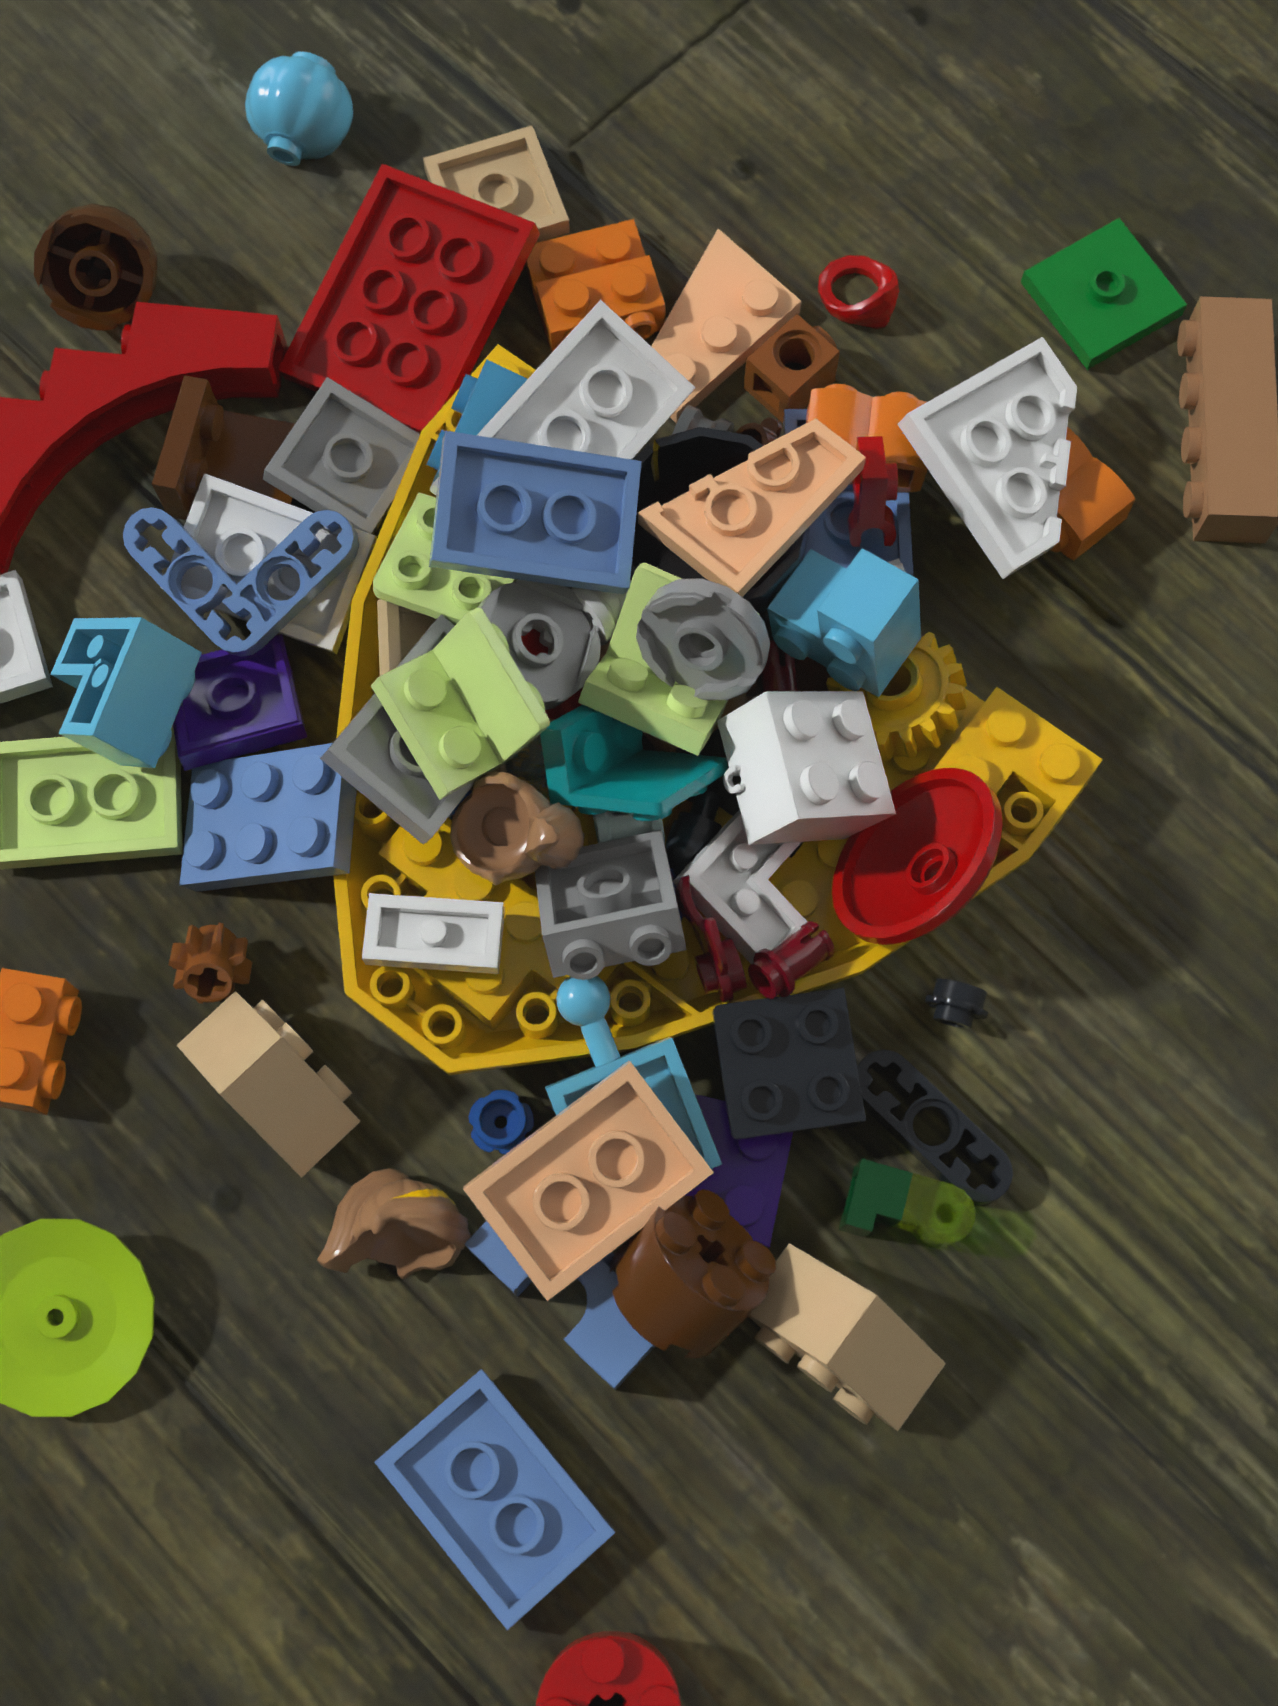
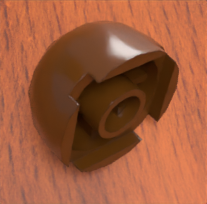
M88 204L69 209L49 224L34 251V277L38 287L42 284L44 292L52 300L50 306L59 316L81 328L99 331L115 329L118 324L131 320L134 315L136 302L148 303L156 288L158 257L150 236L134 218L115 207Z

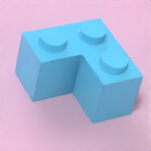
M861 548L847 569L810 549L767 608L773 640L780 649L798 660H804L806 657H809L825 666L829 675L843 687L852 691H858L860 688H863L878 698L921 639L919 579Z
M142 617L74 618L50 674L77 689L59 734L120 766L155 768L158 759L166 752L172 738L171 727L182 701L193 688L195 682L194 671L202 652Z

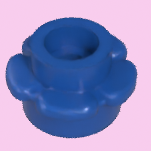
M495 1090L490 1095L478 1099L471 1107L468 1118L469 1123L473 1125L471 1137L475 1144L485 1152L499 1150L504 1155L526 1139L525 1135L532 1130L534 1121L529 1105L521 1103L518 1095L509 1090ZM498 1117L507 1119V1125L502 1129L497 1128L494 1124Z

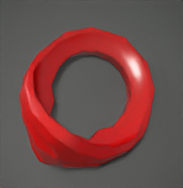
M847 255L829 262L819 275L818 294L826 310L838 320L880 329L885 328L891 320L899 295V284L896 273L889 266L866 256ZM856 273L865 275L877 285V292L855 305H846L832 293L833 283L846 274Z

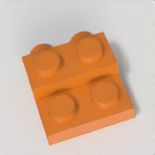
M634 219L535 244L525 266L551 353L600 299L643 339L661 330L665 323V302L650 255H645Z
M5 968L1 969V1108L47 1115L51 1099L56 1100L62 1092L66 1077V1064L61 1058L67 1035L73 1036L75 1034L82 1013V1002L77 997L79 990L64 978Z

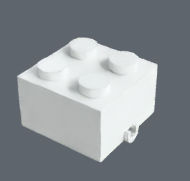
M766 691L717 721L729 766L723 777L724 787L729 793H736L749 845L846 839L896 814L863 691ZM733 776H740L741 784L734 786Z

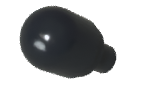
M706 790L704 793L695 796L690 813L680 812L677 820H674L665 849L669 868H673L676 876L683 871L722 829V826L714 821L722 796L715 792Z

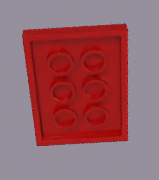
M381 164L277 369L278 372L286 380L315 392L319 390L328 377L421 434L425 426L460 388L465 375L471 374L540 236L536 224L424 179Z

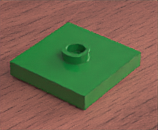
M1120 218L1025 270L1020 282L1087 370L1183 315L1187 306L1184 299Z

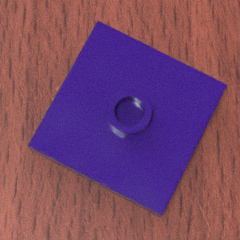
M277 634L261 650L249 656L231 655L223 649L201 655L194 671L195 682L193 688L182 701L173 722L178 757L184 771L307 738L288 649L283 635Z

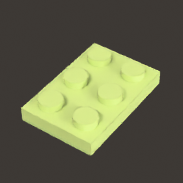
M171 728L172 738L166 752L158 759L155 768L120 766L66 737L0 742V870L183 854L181 762L178 757L173 728Z

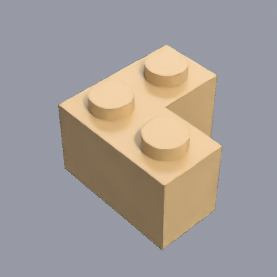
M235 991L177 1044V1047L214 1089L301 1178L360 1122L354 1113L343 1103L352 1092L326 1065L317 1073L310 1068L304 1060L314 1051L264 1000L252 1008Z
M790 1243L776 1260V1270L769 1277L767 1296L749 1315L761 1327L755 1339L762 1346L785 1363H788L794 1354L800 1357L801 1361L797 1367L829 1392H832L835 1386H837L840 1390L833 1400L865 1425L868 1424L874 1415L898 1431L946 1364L878 1295Z

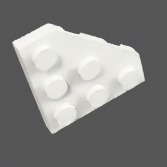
M1043 337L912 410L897 424L1002 579L1048 552L1060 540L1062 519L1057 518L1060 490L1066 486L1071 441L1066 440L1069 414L1075 409L1077 386Z

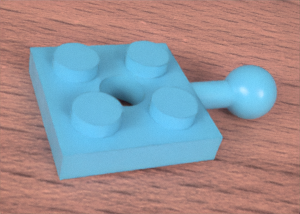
M598 976L587 980L567 977L558 989L556 997L557 1007L566 1021L581 1027L595 1067L545 1087L555 1114L558 1115L629 1060L709 1167L712 1169L722 1165L673 1038L667 1037L620 1056L607 1021L604 1018L610 1006V992L605 982Z

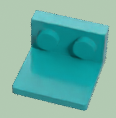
M581 705L550 722V726L540 734L550 804L560 803L561 805L576 806L582 814L594 815L618 811L632 813V817L639 821L663 819L672 813V808L689 797L704 793L707 790V785L724 775L728 769V762L725 757L644 750L642 746L643 731L585 705Z

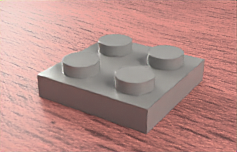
M327 377L264 469L263 480L315 512L322 510L338 512L354 528L374 535L390 509L420 434Z

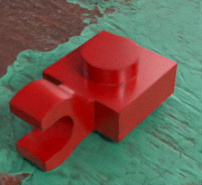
M883 436L857 437L856 450L863 454L866 459L864 469L853 480L854 507L848 517L850 543L852 547H860L862 533L870 528H878L882 530L884 546H892L896 540V526L894 514L886 506V501L897 499L896 462H886Z

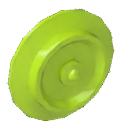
M38 1219L0 1236L1 1404L31 1417H72L108 1402L138 1373L154 1336L155 1297L141 1261L114 1233L81 1219Z

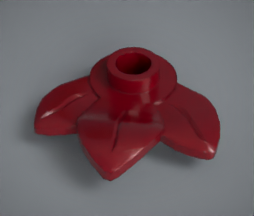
M690 876L681 877L676 886L675 896L680 912L691 923L704 953L694 957L706 995L718 992L723 1003L734 1000L733 993L747 989L745 973L736 947L731 938L721 941L718 927L713 917L706 919L702 917L692 899Z

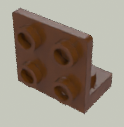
M184 375L152 481V486L165 512L173 518L187 520L204 473L294 506L295 499L264 481L263 474L264 469L295 423L225 411L221 405H218L207 379Z

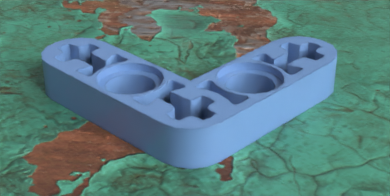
M151 507L137 511L126 522L123 532L126 549L141 567L214 644L231 655L240 657L253 655L261 650L351 564L359 548L358 533L344 516L330 510L317 511L303 520L256 567L237 583L180 522L161 509ZM153 526L161 530L167 526L161 536L180 556L171 563L162 553L151 546L143 550L148 543L147 537L143 534L146 528ZM325 527L329 532L333 533L342 528V531L337 536L338 542L342 545L340 550L332 554L329 550L324 549L311 560L313 564L321 569L314 577L301 561L292 556L300 548L309 558L321 544L316 537L319 530ZM189 546L190 551L184 553L186 547ZM167 567H168V569H167V571H166V573H165V575H164V574L162 573V570H163L164 568H167ZM192 567H207L213 579L210 591L199 599L187 598L181 588L183 575ZM279 568H294L300 577L299 590L295 596L283 601L273 599L268 592L269 577ZM228 590H230L232 596L225 598ZM223 602L233 613L241 618L251 614L252 617L246 624L251 631L250 636L245 640L237 636L227 639L226 636L232 628L219 613L212 609ZM211 611L206 620L203 616L204 613Z

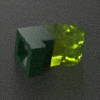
M861 1159L854 1166L839 1231L865 1237L872 1232L875 1221L910 1231L921 1243L931 1248H945L959 1242L971 1232L975 1223L976 1210L968 1194L955 1185Z

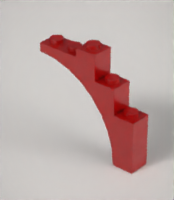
M136 302L132 325L126 324L122 331V354L54 348L50 370H44L40 379L39 392L41 401L0 397V574L8 572L15 548L33 515L61 479L104 442L143 420L174 410L184 375L207 379L216 400L232 397L278 398L282 375L277 369L287 352V343L278 315Z

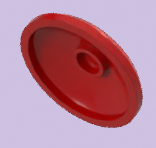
M940 768L921 773L906 780L890 791L896 814L848 838L835 868L832 898L839 920L858 938L873 944L891 945L922 937L955 917L982 887L998 853L1002 834V811L994 791L974 773L959 768Z

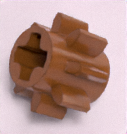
M220 922L218 925H205L200 928L194 925L189 926L185 944L173 943L168 965L177 969L173 987L175 989L184 988L190 997L201 1004L204 1002H217L222 999L226 1000L234 993L235 983L249 984L252 961L246 958L248 939L246 937L237 939L235 934L224 927V923Z

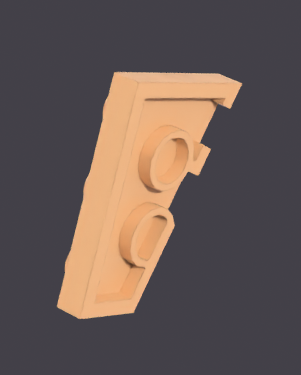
M717 229L651 346L696 387L670 416L676 423L686 406L696 407L746 362L747 357L793 316L800 314L801 300L719 229Z
M815 418L749 453L747 461L715 478L709 474L690 484L688 492L662 506L659 502H656L639 511L638 524L708 581L727 586L743 597L864 469L866 457Z

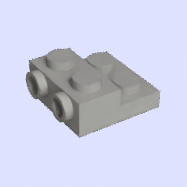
M662 830L582 846L577 859L573 860L568 867L554 870L549 866L541 865L535 871L542 937L553 978L569 975L574 979L587 980L597 976L603 967L632 961L646 966L658 965L664 962L671 953L687 950Z

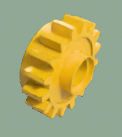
M932 632L922 636L879 698L863 688L858 690L864 693L883 761H890L892 756H908L910 759L917 757L918 752L930 746L936 749L941 745L939 739L943 737L947 730L956 731L959 727L955 711L967 709L968 703L964 692L967 683L962 664H957L954 650L950 645L938 648L935 634ZM832 677L827 678L826 684L829 691H852L837 683Z

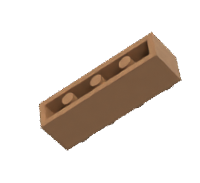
M1200 297L1190 319L1182 320L1177 340L1178 355L1186 357L1187 373H1184L1182 376L1179 391L1180 408L1188 410L1189 427L1185 428L1181 443L1182 462L1190 463L1191 481L1187 482L1183 497L1184 517L1192 518L1193 541L1266 543L1278 525V408L1272 299Z

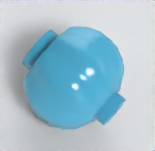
M296 52L292 57L279 56L264 63L254 74L246 95V116L251 129L268 145V155L275 161L288 166L299 165L301 159L323 158L334 152L346 137L353 119V104L350 93L345 84L336 76L334 67L324 58L309 52Z

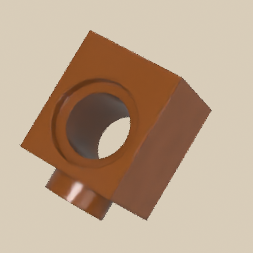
M796 314L746 358L744 389L783 423L784 409H805L809 404L811 389L825 388L835 382L840 351L837 349L832 337L824 329L818 326L812 327ZM799 363L806 368L803 370H792L784 365Z

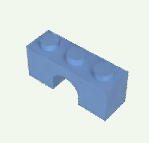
M487 1221L465 1243L469 1251L517 1297L532 1282ZM611 1252L577 1278L586 1290L587 1306L581 1321L564 1338V1341L616 1390L655 1346L637 1333L620 1312L615 1302L612 1291L619 1282L617 1274L614 1271L610 1272V1262L614 1256Z

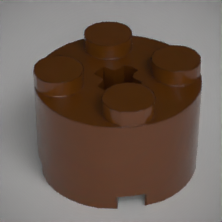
M702 1189L694 1196L684 1195L666 1210L658 1207L645 1226L631 1236L615 1253L610 1262V1272L616 1269L619 1284L613 1289L612 1293L620 1312L645 1340L664 1351L672 1344L689 1349L691 1351L685 1357L697 1359L711 1354L762 1303L768 1293L769 1277L776 1270V1261L770 1250L760 1242L754 1241L745 1228L730 1215L727 1204L719 1195L710 1190Z

